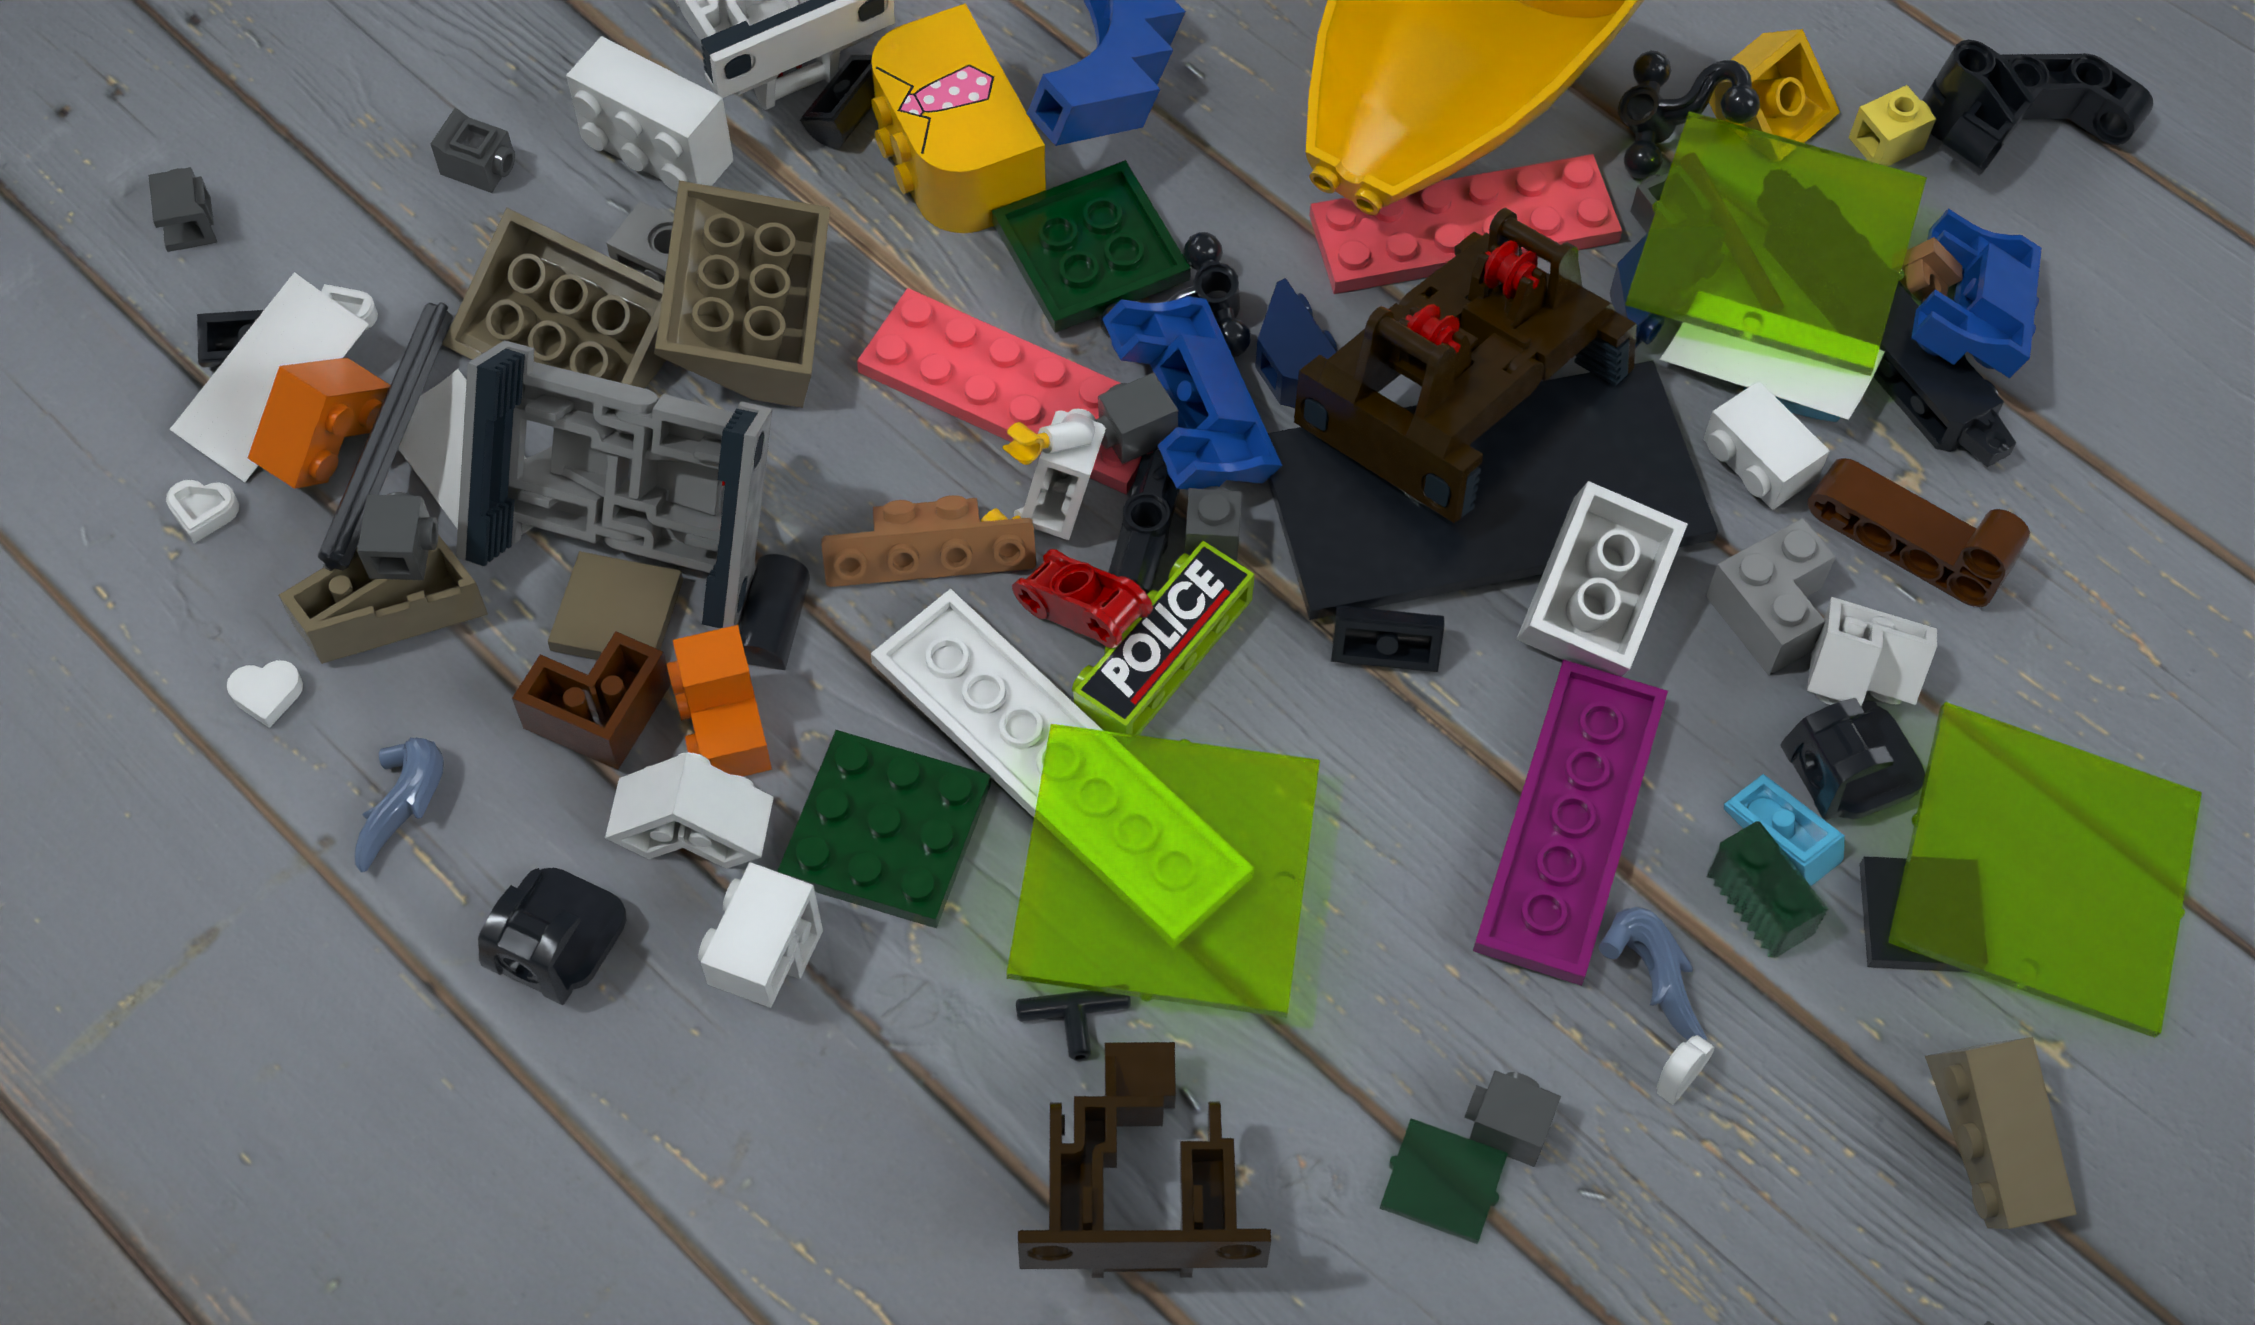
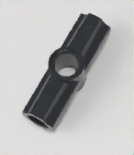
M1155 450L1153 453L1145 454L1141 457L1131 496L1123 507V523L1109 568V573L1133 580L1146 594L1153 590L1162 554L1165 553L1168 547L1169 528L1180 493V489H1176L1173 480L1167 472V466L1160 450ZM1140 526H1151V527H1150V528H1143V527H1140Z

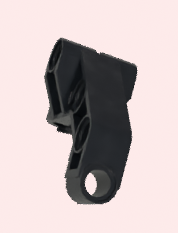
M1970 39L1956 44L1939 71L1937 78H1935L1922 99L1936 118L1930 134L1942 141L1939 149L1979 176L1989 166L2004 145L2003 143L2022 119H2070L2101 141L2112 145H2120L2126 143L2133 136L2153 108V98L2143 85L2096 55L2086 53L2000 55L1987 45Z

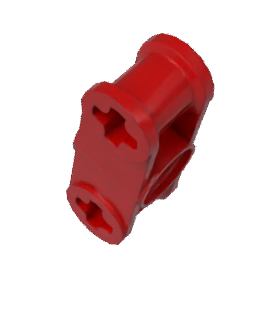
M1050 549L1043 555V563L1028 578H1019L1012 585L1013 593L1019 603L1035 617L1050 620L1071 629L1075 633L1093 638L1108 648L1117 647L1122 642L1121 634L1135 620L1146 618L1153 611L1150 598L1133 580L1124 576H1116L1093 567L1089 563L1070 558L1056 549Z

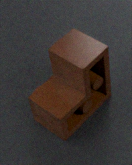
M615 631L588 675L540 654L513 695L512 700L523 729L619 770L669 689L671 681L663 651Z

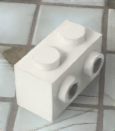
M1757 381L1712 411L1703 438L1714 457L1722 462H1726L1741 477L1747 490L1752 495L1760 497L1772 510L1818 480L1830 452L1760 381Z

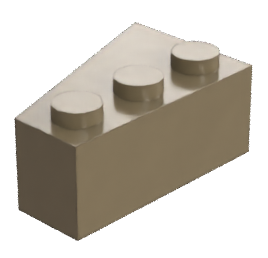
M439 534L436 549L428 551L424 580L369 579L357 552V547L349 567L344 571L338 569L329 571L323 567L278 595L295 629L321 664L488 615L476 582Z
M2033 1037L1991 1042L1925 1056L1972 1185V1199L1978 1215L1984 1219L1986 1227L2012 1229L2077 1215Z

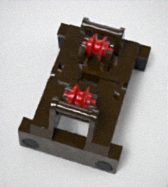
M1507 208L1501 209L1494 216L1490 224L1489 234L1486 232L1484 235L1472 232L1455 246L1456 256L1409 291L1399 304L1395 303L1389 309L1382 306L1375 309L1369 316L1365 329L1329 359L1319 354L1300 369L1298 375L1294 423L1453 523H1456L1475 507L1473 501L1476 500V494L1474 493L1478 489V486L1475 484L1479 482L1477 475L1480 474L1481 468L1478 466L1482 464L1483 454L1469 445L1526 399L1537 388L1541 380H1548L1574 356H1576L1574 363L1613 386H1616L1634 369L1637 323L1617 313L1609 301L1582 287L1578 248L1568 242L1561 245L1519 222L1516 213ZM1521 247H1523L1524 249H1526V250H1528V251L1525 252V253H1522ZM1538 257L1551 263L1550 274L1537 267ZM1401 374L1422 387L1415 415L1378 392Z

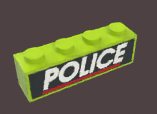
M1202 541L1191 555L1187 553L1182 554L1174 563L1169 573V580L1159 592L1152 590L1147 594L1152 602L1153 611L1146 618L1135 620L1121 634L1122 642L1117 647H1105V655L1094 667L1087 665L1076 677L1072 686L1074 703L1126 751L1253 599L1255 574L1205 541Z

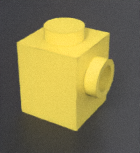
M1906 85L1860 106L1849 139L1874 169L1879 171L1924 150L1936 118L1929 106L1920 100L1909 86Z

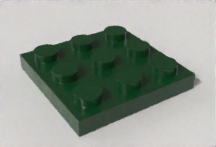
M1126 160L992 210V223L1055 333L1102 315L1108 305L1119 302L1121 299L1138 301L1190 281L1191 268L1189 264H1187L1183 254Z
M835 730L777 872L812 884L814 891L937 929L990 790L991 775Z

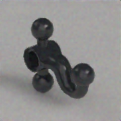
M1650 50L1642 53L1635 60L1632 69L1634 79L1639 85L1627 90L1621 97L1618 105V115L1636 135L1635 143L1626 150L1623 158L1625 169L1631 176L1638 179H1647L1655 175L1660 170L1663 162L1661 151L1655 144L1662 143L1668 139L1674 132L1676 125L1688 123L1700 116L1707 107L1715 87L1723 80H1730L1732 82V87L1723 94L1720 102L1725 118L1738 124L1751 121L1758 114L1760 100L1758 93L1752 88L1751 75L1746 67L1734 60H1722L1713 63L1699 74L1691 90L1685 96L1678 99H1663L1659 94L1660 87L1669 80L1671 74L1670 61L1666 55L1659 51ZM1652 111V112L1649 114V116H1647L1646 118H1644V116H1645L1648 112Z
M1199 232L1189 237L1183 249L1184 259L1192 269L1198 271L1193 280L1194 285L1177 292L1168 301L1187 296L1207 299L1232 356L1237 357L1246 351L1251 341L1249 328L1244 321L1236 318L1240 310L1238 275L1229 265L1220 263L1223 250L1216 236L1208 232ZM1213 291H1223L1227 293L1225 296L1221 298H1212L1207 296L1208 293H1211ZM1118 302L1108 305L1100 319L1101 328L1108 338H1110V335L1103 322V318Z

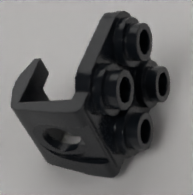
M1852 698L1829 705L1803 718L1780 744L1787 759L1793 764L1813 798L1814 805L1822 819L1825 821L1837 816L1853 820L1871 815L1911 799L1919 793L1925 783V771L1922 763L1896 720L1887 710L1877 706V703L1874 701H1863L1862 706H1860L1857 699Z
M554 867L541 870L536 868L527 874L518 888L510 885L490 912L478 936L480 964L499 975L504 974L541 992L544 997L564 1005L573 990L586 986L594 978L624 929L627 921L626 909L622 901L613 893L565 870Z

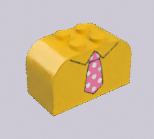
M966 3L898 26L886 33L878 41L871 61L875 98L871 100L878 121V130H875V138L884 158L891 157L895 163L893 167L894 174L903 194L910 192L919 211L926 220L934 226L949 232H978L994 226L992 223V210L1046 190L1045 144L1031 119L1026 114L1027 112Z

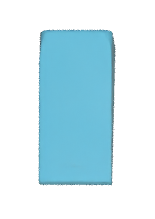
M1764 774L1724 803V810L1788 876L1804 889L1810 888L1844 859L1845 835Z

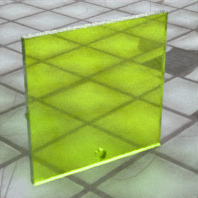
M1689 111L1660 200L1655 201L1652 206L1655 215L1625 305L1871 376L1897 283L1905 276L1902 265L1927 177Z
M1945 702L1939 710L1918 810L1911 819L1914 828L1888 943L2155 1038L2162 1031L2180 919L2185 915L2183 901L2202 792Z
M1051 724L1008 961L1007 979L1140 997L1141 1000L1146 1002L1155 999L1287 1018L1320 760L1192 743L1188 739L1177 741Z

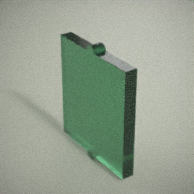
M1411 1118L1398 1156L1395 1155L1390 1158L1389 1167L1392 1169V1173L1379 1209L1478 1244L1490 1206H1495L1499 1201L1500 1196L1496 1192V1188L1508 1153Z

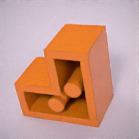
M349 358L279 366L248 459L294 489L328 483L338 466V454L344 437L370 433L390 384Z
M738 625L674 639L673 645L677 661L667 663V668L681 721L692 718L695 733L685 736L688 752L709 759L710 765L730 775L744 777L772 770Z

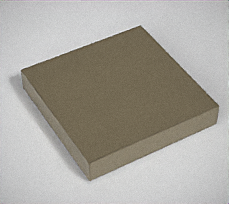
M579 551L547 641L550 651L598 660L615 631L661 650L683 583L682 572L680 570Z

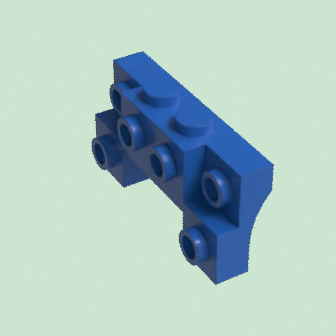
M1948 208L1929 229L1927 240L1935 237L1962 265V281L1956 283L1954 301L1935 289L1916 309L1911 338L1917 341L1918 345L1928 354L1933 356L1939 355L1953 365L1966 352H1969L1983 367L1995 369L2010 379L2030 359L2032 337L2036 330L2034 315L2039 303L2037 287L2042 248L2023 235L1999 234L1982 229Z
M1187 296L1161 303H1142L1121 299L1103 318V322L1112 340V346L1120 360L1150 364L1153 372L1178 409V427L1158 444V448L1167 466V472L1173 480L1176 489L1189 490V488L1220 487L1226 480L1263 484L1270 478V475L1282 467V463L1207 299Z

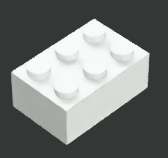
M603 36L595 42L567 73L566 78L577 118L579 133L583 141L597 151H607L622 159L631 169L635 171L643 170L659 178L667 187L676 192L679 180L712 186L734 161L723 97Z
M1588 481L1571 503L1516 640L1562 660H1568L1622 677L1631 669L1688 524Z

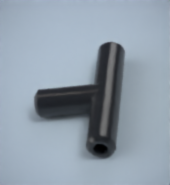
M1127 986L1022 998L1018 999L1015 1003L1017 1019L1020 1022L1064 1017L1068 1055L1073 1060H1084L1091 1055L1086 1014L1128 1009L1131 1006L1129 988Z

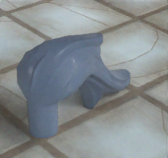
M410 737L404 744L382 748L379 751V760L384 769L403 766L396 785L377 806L362 814L367 821L359 833L355 847V865L361 873L368 870L383 845L412 814L417 819L422 818L442 777L444 767L442 753L434 741Z
M1633 907L1616 913L1610 929L1599 944L1600 952L1609 959H1617L1626 945L1633 949L1644 961L1651 977L1653 992L1650 1005L1659 1004L1670 1024L1685 1039L1689 1040L1692 1036L1699 1035L1707 1041V1037L1691 1008L1681 976V971L1692 972L1693 967L1663 921L1651 910Z

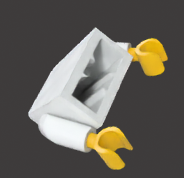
M1079 408L1072 409L1069 412L1056 411L1051 425L1040 428L1038 434L1021 422L1014 423L1008 428L1007 434L1014 440L1002 447L1003 450L1024 465L1031 464L1040 455L1025 506L1015 510L1012 519L1031 518L1034 531L1039 530L1066 540L1070 539L1106 430L1102 423L1094 421L1095 417L1089 411ZM995 508L989 511L981 519V522L1006 520L1008 518L999 509Z

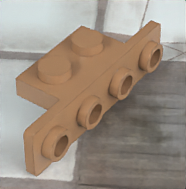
M957 495L945 496L933 502L891 501L884 506L873 507L874 531L826 535L821 539L825 581L829 587L1026 570L1036 567L1034 525L1031 518L980 522L977 498L966 499Z

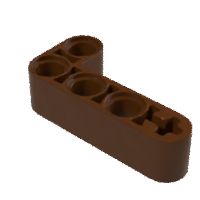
M1846 458L1837 459L1808 498L1807 503L1810 512L1825 525L1955 599L1973 607H1984L1991 602L2014 567L2030 537L2028 526L2014 513L2002 509L1990 510L1979 526L1975 528L1861 463Z

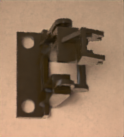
M1175 1042L1105 1043V1096H1074V1143H1062V1136H1065V1114H1062V1102H1050L1049 1230L1018 1231L1020 1269H1092V1278H1104V1272H1180V1278H1192L1193 1268H1267L1271 1246V1229H1237L1234 1138H1222L1220 1101L1208 1102V1141H1180V1230H1104L1103 1168H1117V1127L1163 1126L1164 1109H1175Z

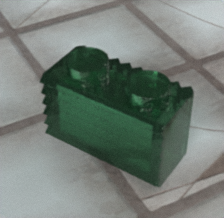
M1760 821L1752 823L1720 842L1707 870L1706 877L1714 879L1713 886L1721 888L1720 895L1728 896L1727 904L1734 905L1733 912L1741 914L1740 921L1748 923L1747 930L1754 931V939L1761 940L1760 948L1768 949L1767 957L1777 958L1816 933V930L1819 928L1818 926L1829 909Z

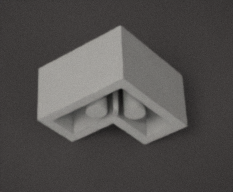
M1804 518L1718 563L1706 593L1707 599L1768 676L1811 653L1825 624L1824 618L1807 597L1822 589L1836 557Z

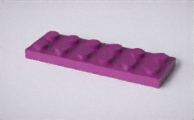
M1563 659L1473 947L1474 952L1582 986L1668 694L1667 690Z

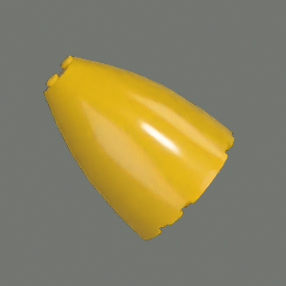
M1327 0L1317 34L1308 97L1305 152L1307 160L1313 169L1309 175L1311 182L1323 192L1334 193L1336 191L1343 197L1353 201L1355 206L1362 212L1369 215H1377L1382 207L1444 180L1499 148L1546 112L1611 44L1644 0Z

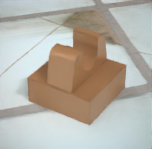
M1935 237L1891 257V272L1898 277L1900 282L1918 300L1923 299V302L1935 289L1947 296L1948 287L1962 281V265Z

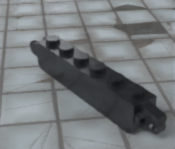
M1781 172L1769 173L1762 184V196L1760 199H1757L1755 205L1756 211L1759 212L1758 215L1762 216L1761 219L1768 226L1763 243L1764 252L1838 337L1885 351L1873 377L1935 449L1951 452L1963 446L1986 467L2009 456L2016 445V441L1998 415L2004 401L1999 396L1995 386L1977 372L1966 359L1965 354L1953 365L1939 355L1933 356L1925 352L1918 345L1917 341L1911 338L1915 312L1919 305L1905 291L1898 277L1881 264L1871 252L1867 242L1861 237H1857L1841 219L1835 206L1826 202L1815 188L1804 193L1786 174Z

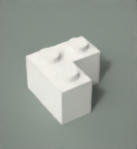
M1831 597L1824 616L1825 624L1811 653L1807 691L1815 693V696L1820 701L1829 705L1856 698L1860 706H1862L1867 690L1870 691L1874 698L1885 703L1901 704L1904 701L1916 705L1937 648V628Z
M681 753L676 757L647 766L642 770L619 778L605 839L647 859L684 848L728 869L761 858L774 797L753 787L754 784L751 780L738 775H730L710 765L709 759L700 754Z
M749 862L742 879L735 878L730 883L723 901L725 913L717 929L710 928L706 932L699 948L698 960L701 961L700 963L708 985L771 1008L786 975L801 979L823 932L812 884Z

